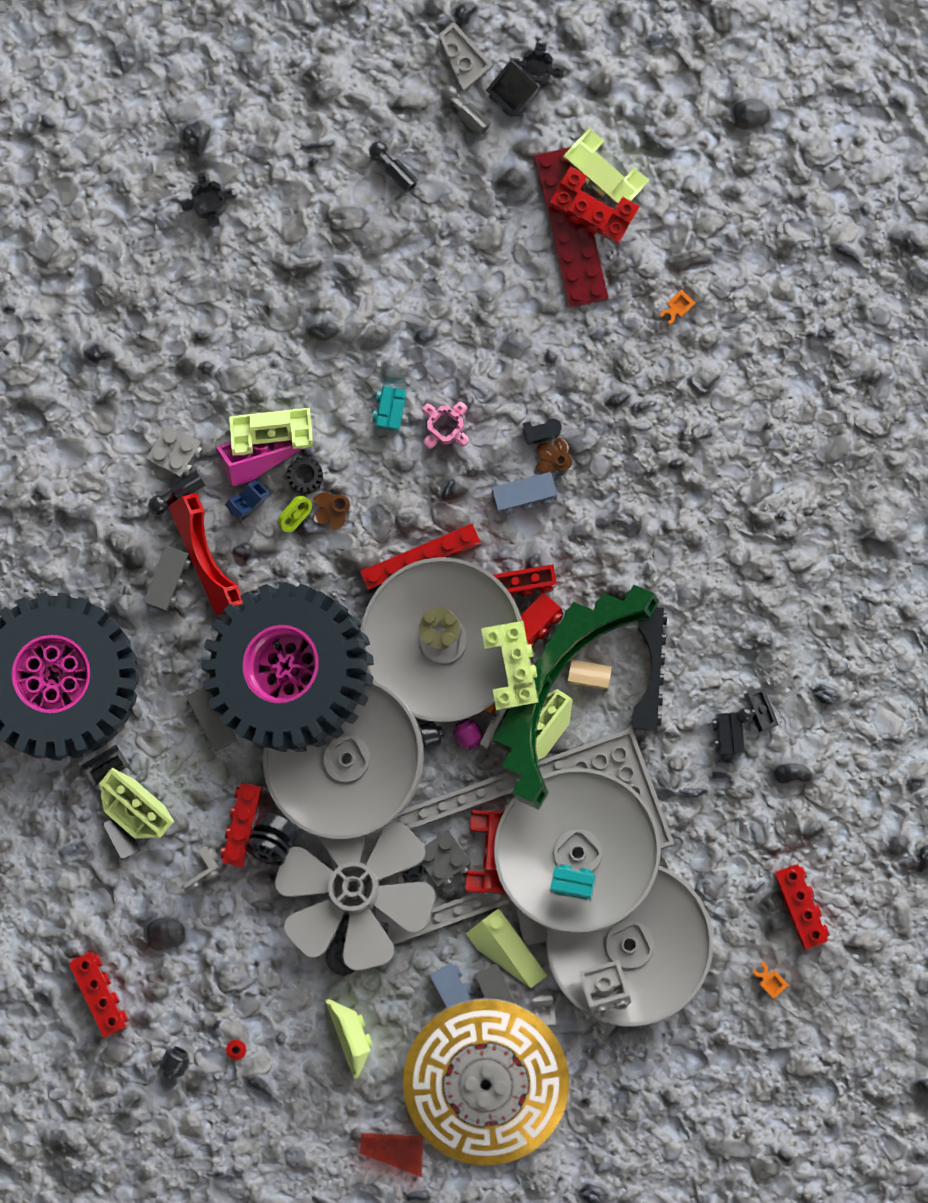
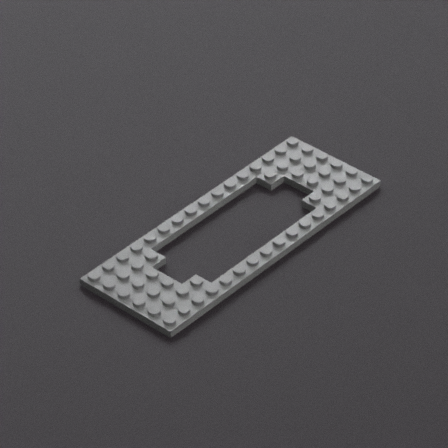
M632 728L538 761L542 776L563 769L584 768L601 771L620 779L635 790L650 809L658 828L660 849L674 844ZM508 773L501 774L406 808L392 822L403 823L409 829L416 828L511 794L514 785L520 779ZM384 828L365 836L361 859L362 864H367ZM329 854L335 871V869L338 868V865L336 864L332 856ZM583 855L577 856L575 858L579 859L583 857ZM401 872L379 881L380 886L404 884ZM353 884L349 891L351 893L356 892L359 889V885ZM486 892L485 894L474 893L438 907L434 906L428 925L418 933L406 931L377 907L370 911L377 921L388 923L387 935L394 945L506 905L512 901L508 895Z

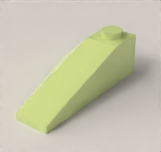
M497 909L466 933L478 951L528 987L532 988L547 977V974L500 909Z

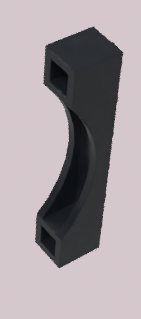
M656 607L650 619L638 621L637 629L643 636L651 657V675L645 694L633 708V730L657 731V726L661 727L662 714H658V706H662L663 694H659V688L664 684V674H660L661 666L665 665V654L661 652L662 645H666V633H663V625H667V613H664V608Z

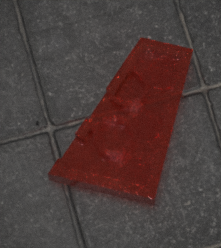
M361 1133L360 1154L422 1178L424 1140L422 1135Z

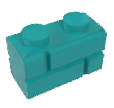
M382 386V391L377 392L376 403H379L378 411L374 410L372 422H375L377 429L400 432L407 395L405 389Z
M560 864L559 867L555 866L550 894L592 901L596 874H592V870L580 868V871L572 870V866Z

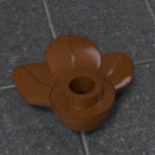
M558 437L554 445L545 442L537 446L538 454L542 458L535 467L539 472L544 474L551 472L552 474L556 470L563 472L571 467L572 458L568 454L569 446L564 439ZM564 458V463L559 464V460Z
M323 492L313 497L314 502L320 507L314 516V522L319 524L330 523L333 530L343 526L346 518L345 514L350 509V502L346 496H334L329 492ZM338 502L344 503V507L341 509L337 508L336 505Z

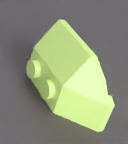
M558 689L547 695L542 706L537 726L536 750L538 760L548 754L570 722L573 699Z
M111 768L99 783L104 812L134 838H161L174 821L166 807L133 778Z
M330 999L326 1000L325 1002L353 1078L357 1079L371 1052L370 1046H373L370 1035H365L362 1028L366 1026L363 1016Z

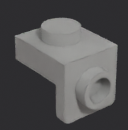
M540 995L532 998L533 1013L543 1020L549 1028H555L553 997Z

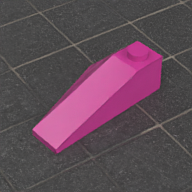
M292 440L253 444V453L243 456L232 455L231 442L216 447L225 476L232 486L252 481L301 450L300 448L293 449Z

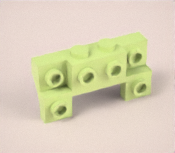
M589 127L581 138L566 152L563 158L578 171L588 176L585 183H592L595 186L594 190L603 197L605 195L617 205L622 197L632 201L649 182V179L642 175L635 167L626 177L619 173L596 152L605 140L601 139Z
M310 408L230 417L232 455L243 456L253 453V444L292 440L293 449L313 447Z
M519 621L481 628L485 649L501 646L509 687L493 689L496 710L537 703L538 697L534 678L537 677L536 666L531 665L530 657H533L532 645L527 644L524 622Z

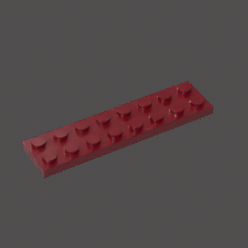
M568 147L535 154V160L569 308L606 301L609 300L594 234L589 232L586 226L581 223L576 224L569 220V216L549 205L570 166L575 168L563 158L571 148Z

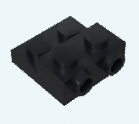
M510 60L486 91L493 102L499 103L504 107L503 111L508 116L518 117L529 105L531 98L541 86L515 61Z

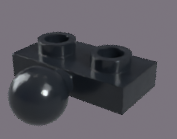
M764 687L744 694L749 708L743 707L739 709L737 718L741 723L747 724L754 719L758 732L779 725Z

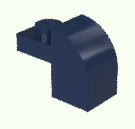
M258 480L249 483L239 495L229 499L225 506L229 509L231 515L237 519L242 518L244 520L258 509L271 493Z

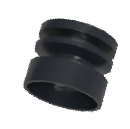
M261 813L253 826L254 831L250 833L249 839L245 843V849L252 857L263 863L281 866L289 854V847L293 845L298 830L290 821L271 813Z

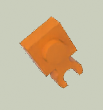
M681 289L667 303L670 309L663 310L660 318L662 319L665 315H669L671 319L667 322V325L670 326L674 323L676 315L682 318L695 305V302Z
M760 962L764 969L763 972L758 973L753 969L752 973L756 977L763 979L759 983L760 986L774 999L788 984L776 970L769 973L767 964Z

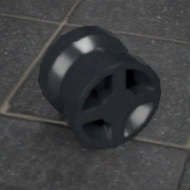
M422 863L404 871L407 879L417 881L424 875Z

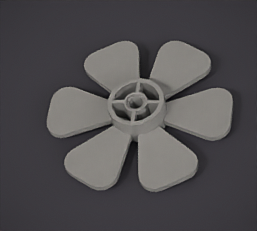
M392 822L385 826L366 865L361 863L365 836L345 840L318 836L338 865L334 872L307 850L301 847L290 848L289 854L286 856L284 864L279 867L275 885L278 892L285 897L329 894L331 899L290 915L285 922V933L306 956L318 958L325 954L345 913L350 914L343 959L345 964L355 971L385 965L393 959L395 954V947L370 911L374 907H377L410 933L421 932L428 925L436 899L435 891L431 885L425 882L380 886L379 882L413 868L425 859L426 851L424 845L403 823ZM353 884H358L359 889L351 893L349 891L350 887Z

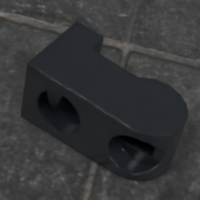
M552 418L536 426H532L531 421L523 423L522 428L527 446L557 438L562 429L560 421Z

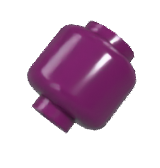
M465 719L455 725L453 735L460 748L473 750L480 746L479 742L483 739V733L476 721Z

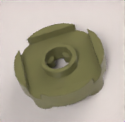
M433 608L425 612L421 618L419 634L423 642L430 647L444 649L458 639L460 635V622L450 610ZM438 622H442V626L445 627V631H441V634H437V630H434V626H437Z

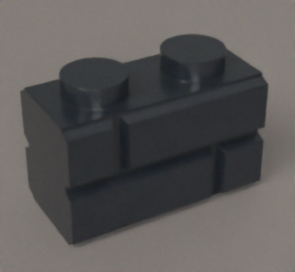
M738 712L716 714V719H712L713 731H717L718 739H714L715 752L719 751V756L741 755L745 753L743 726L737 718Z

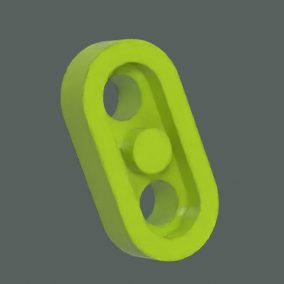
M305 496L295 497L279 515L277 520L278 527L285 532L294 531L311 512V501Z

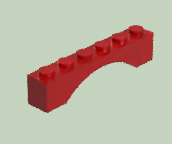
M197 493L182 496L168 506L215 615L226 614L224 609L230 603L237 607L243 604L240 598V590L237 584L222 573L210 553L204 527L205 511Z
M472 523L360 572L370 593L378 589L391 575L407 565L430 558H449L481 545V542Z

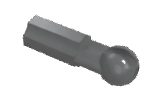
M446 86L442 89L441 100L443 103L453 105L458 110L457 116L477 136H481L488 130L491 123L471 103H464L460 99V92L456 87Z

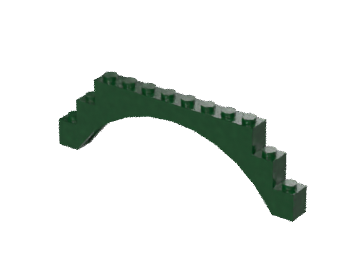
M633 585L631 590L626 593L624 601L603 593L601 598L596 601L594 610L573 602L565 611L563 620L557 625L553 637L545 645L543 654L535 662L537 677L534 678L538 702L511 707L505 713L504 720L500 727L495 730L492 739L499 748L510 752L506 755L502 766L508 774L520 779L514 785L512 792L518 801L539 810L549 793L539 769L536 741L537 726L542 706L552 684L564 667L583 648L600 636L623 625L650 619L660 602L654 592Z

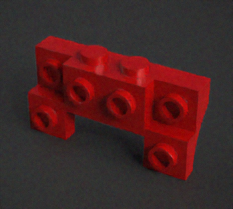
M570 166L549 205L569 216V220L576 224L581 223L586 226L589 232L593 234L598 233L618 245L640 206L622 197L614 210L583 192L581 188L588 176Z
M504 810L471 811L469 832L485 833L483 871H466L465 892L480 894L487 892L507 895L496 869L494 851L497 828Z

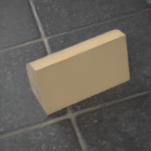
M572 659L567 683L608 690L612 666Z

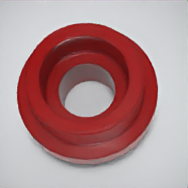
M236 1039L227 1044L226 1054L230 1059L240 1060L246 1055L247 1048L243 1041ZM234 1046H238L240 1048V1052L238 1054L233 1053L232 1048Z

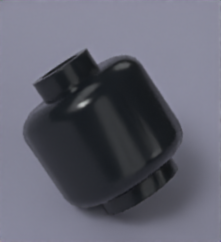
M434 722L418 725L422 736L423 751L440 746L441 738L444 736L440 726H436Z
M177 1046L167 1049L159 1064L163 1075L170 1079L183 1076L190 1063L188 1052Z

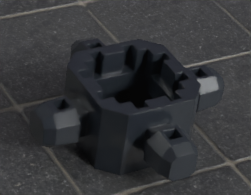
M538 40L534 50L529 49L524 53L522 61L520 58H510V60L515 61L525 72L528 60L545 61L547 64L545 76L538 78V76L531 75L541 87L549 84L550 76H553L554 79H562L564 68L560 66L552 67L553 58L550 53H546V42Z
M202 172L197 176L198 185H194L191 190L193 199L187 198L180 202L182 211L188 212L195 208L197 216L203 219L207 218L211 228L218 227L220 225L219 215L223 214L226 210L225 201L235 200L237 198L234 188L222 191L219 183L210 181L208 174ZM210 190L217 191L220 204L215 208L201 209L198 195H201V192H210Z

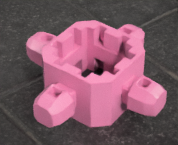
M458 402L453 407L454 410L449 406H440L435 411V408L430 404H426L422 408L423 414L429 418L427 426L428 432L431 435H428L424 440V445L427 448L432 449L438 444L437 441L442 445H450L456 440L455 443L461 447L467 445L469 442L468 437L464 433L461 434L463 431V419L460 415L463 416L467 410V406L463 402ZM444 414L449 415L457 422V427L447 437L442 436L433 427V424Z

